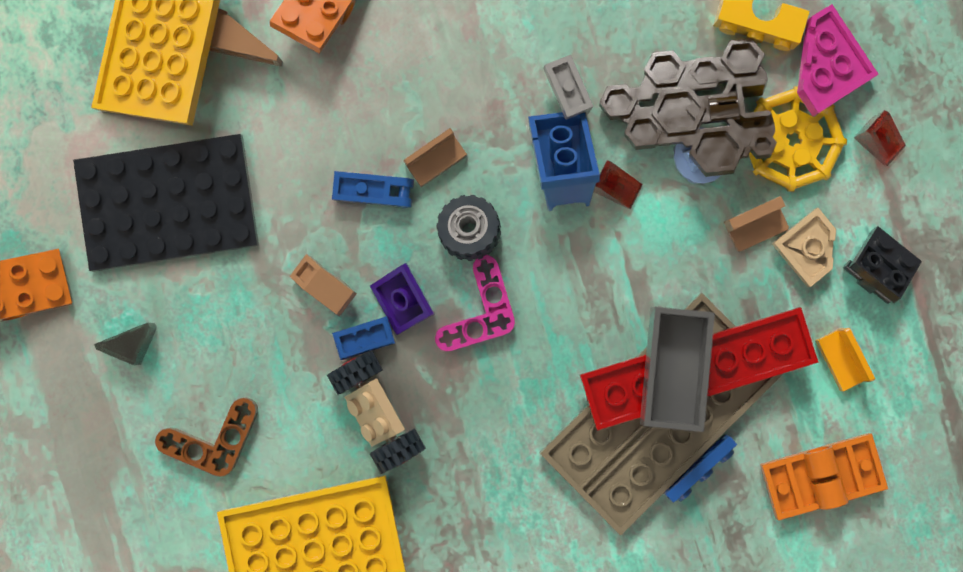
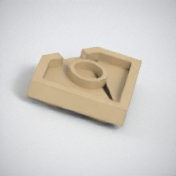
M817 207L774 241L772 245L807 287H811L833 269L832 252L836 228Z

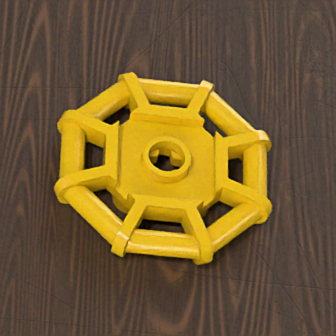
M798 86L767 98L760 97L756 101L757 106L754 112L769 110L772 113L776 130L773 138L777 144L771 158H767L764 161L756 159L751 152L749 154L754 169L752 172L755 176L760 175L783 186L788 192H794L797 188L823 179L826 181L832 177L831 171L843 147L847 145V139L843 136L834 110L835 105L832 104L815 117L799 110V102L803 103V101L797 94ZM791 102V110L777 115L772 110L773 107ZM823 117H825L832 138H824L823 128L818 122ZM795 132L798 134L800 143H796L792 147L789 145L790 140L786 136L787 134L792 135ZM822 146H831L823 164H820L816 158ZM774 162L787 169V176L767 166ZM807 164L815 170L797 177L795 176L796 168Z

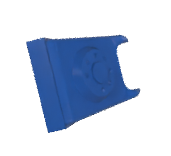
M563 112L529 116L528 124L541 190L544 192L548 211H553V208L558 205L579 202L585 203L586 207L590 206L595 185L597 182H600V173L586 113H581L567 120Z

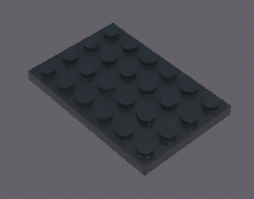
M242 134L73 160L88 268L91 272L259 246Z

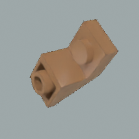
M308 254L304 256L290 275L304 291L338 316L344 312L357 294L344 281L328 272Z

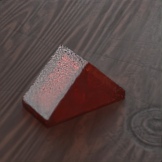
M886 110L873 116L854 137L885 166H888L906 146L890 113Z
M607 160L600 171V182L596 183L594 193L631 209L643 184L613 162Z

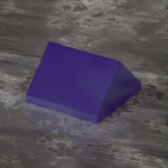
M407 263L400 265L370 285L396 335L435 315Z

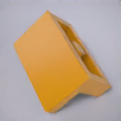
M839 328L815 340L840 391L844 392L862 382H872L875 380L850 328Z

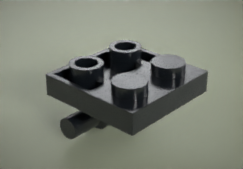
M877 226L870 232L854 260H849L843 269L857 279L856 283L869 294L874 293L885 303L889 304L891 301L895 303L902 298L922 261Z

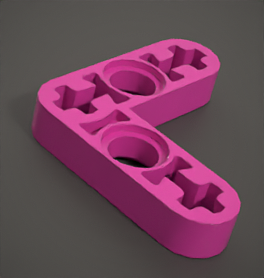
M485 255L482 259H476L473 264L474 276L486 314L440 328L436 332L435 343L441 350L452 351L505 335L514 328L515 319L497 261L492 256ZM486 260L488 264H493L494 268L490 270V275L492 279L497 276L499 282H490L482 287L480 281H486L484 272H478L477 270L481 266V261ZM490 287H497L501 290L502 298L499 302L490 303L486 299L485 294ZM503 314L504 318L509 317L510 323L506 324V330H501V327L497 326L491 328L494 334L487 335V325L483 318L489 317V323L498 320L497 315ZM472 322H478L483 327V334L477 339H473L467 334V326ZM462 325V333L467 340L466 343L461 344V338L454 339L451 347H447L446 343L440 342V338L444 336V331L448 330L450 334L458 333L456 327Z

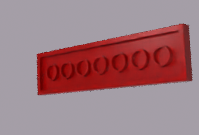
M798 307L713 333L707 397L819 363L802 308ZM646 354L579 374L596 430L640 418Z

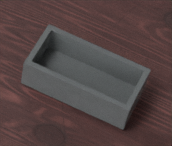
M651 307L640 415L641 425L704 432L714 312Z

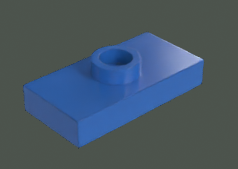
M387 316L332 333L340 360L396 343Z

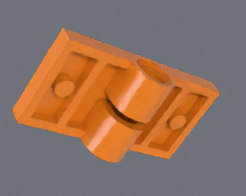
M283 0L270 19V27L320 54L339 24L343 25L348 20L354 8L355 0Z
M59 248L0 261V321L13 320L32 313L72 305Z
M871 433L760 464L774 515L778 521L817 509L827 510L841 507L849 503V500L888 489Z

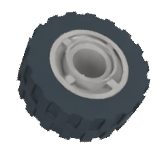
M461 195L459 198H453L450 200V203L444 205L442 212L438 215L436 228L439 239L448 253L456 256L459 260L466 259L468 261L479 260L483 256L489 255L492 249L498 245V239L501 237V224L493 205L486 202V199L482 197H476V195ZM472 223L476 225L472 232L466 233L462 231L466 224Z

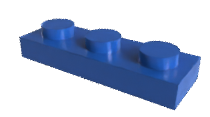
M723 434L664 494L673 503L676 500L679 502L683 501L691 494V487L698 480L703 482L713 473L711 468L719 461L724 463L734 454L733 448L737 446V443L729 435Z

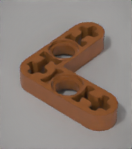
M247 397L234 401L215 444L171 427L163 429L157 434L155 445L165 455L212 475L225 476L232 472L236 466L257 417L258 406L254 400ZM245 403L249 404L248 410L251 411V415H245L241 421V424H246V428L240 424L231 423L232 419L234 421L239 419L241 412L237 408ZM229 429L239 431L241 438L238 444L232 445L227 442L225 435ZM173 434L172 440L178 443H183L184 439H187V442L182 447L181 454L178 453L181 449L179 446L171 445L167 448V442L163 440V437ZM192 444H198L203 449V456L199 460L190 458L188 454L189 447ZM222 445L228 450H235L234 455L230 452L226 456L225 462L229 464L228 467H224L221 470L217 469L218 463L215 462V459L221 458L225 450L220 449V446Z

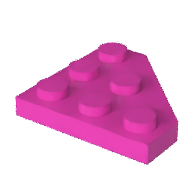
M833 4L811 16L807 20L797 94L811 115L815 116L879 75Z

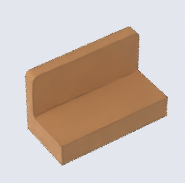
M449 128L403 161L422 188L467 157V153L455 138L452 129Z
M781 196L724 222L738 252L789 229L781 211V208L785 207Z

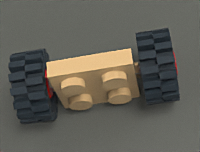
M371 350L344 363L341 367L327 374V377L337 395L359 385L356 387L357 390L344 398L347 401L349 412L355 416L361 427L362 436L370 443L371 447L383 441L388 442L370 453L380 474L407 462L424 451L426 447L415 428L398 437L396 436L405 429L378 379L369 383L364 382L383 371Z

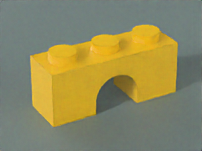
M720 0L713 26L719 28L720 32L728 35L742 34L747 36L746 39L752 38L755 43H762L763 41L772 43L774 48L782 51L794 50L800 44L810 11L782 3L776 9L773 20L763 21L753 13V0Z

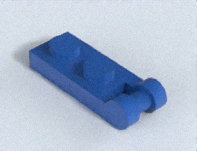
M335 171L332 200L411 208L410 188L414 186V179ZM391 186L399 187L398 197L390 196Z

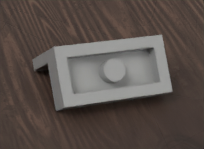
M571 54L544 65V72L565 119L567 120L584 112L588 115L594 106Z

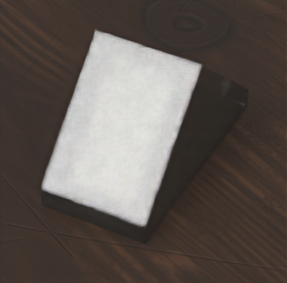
M147 322L95 343L94 346L96 350L131 365H141L157 327L155 323Z

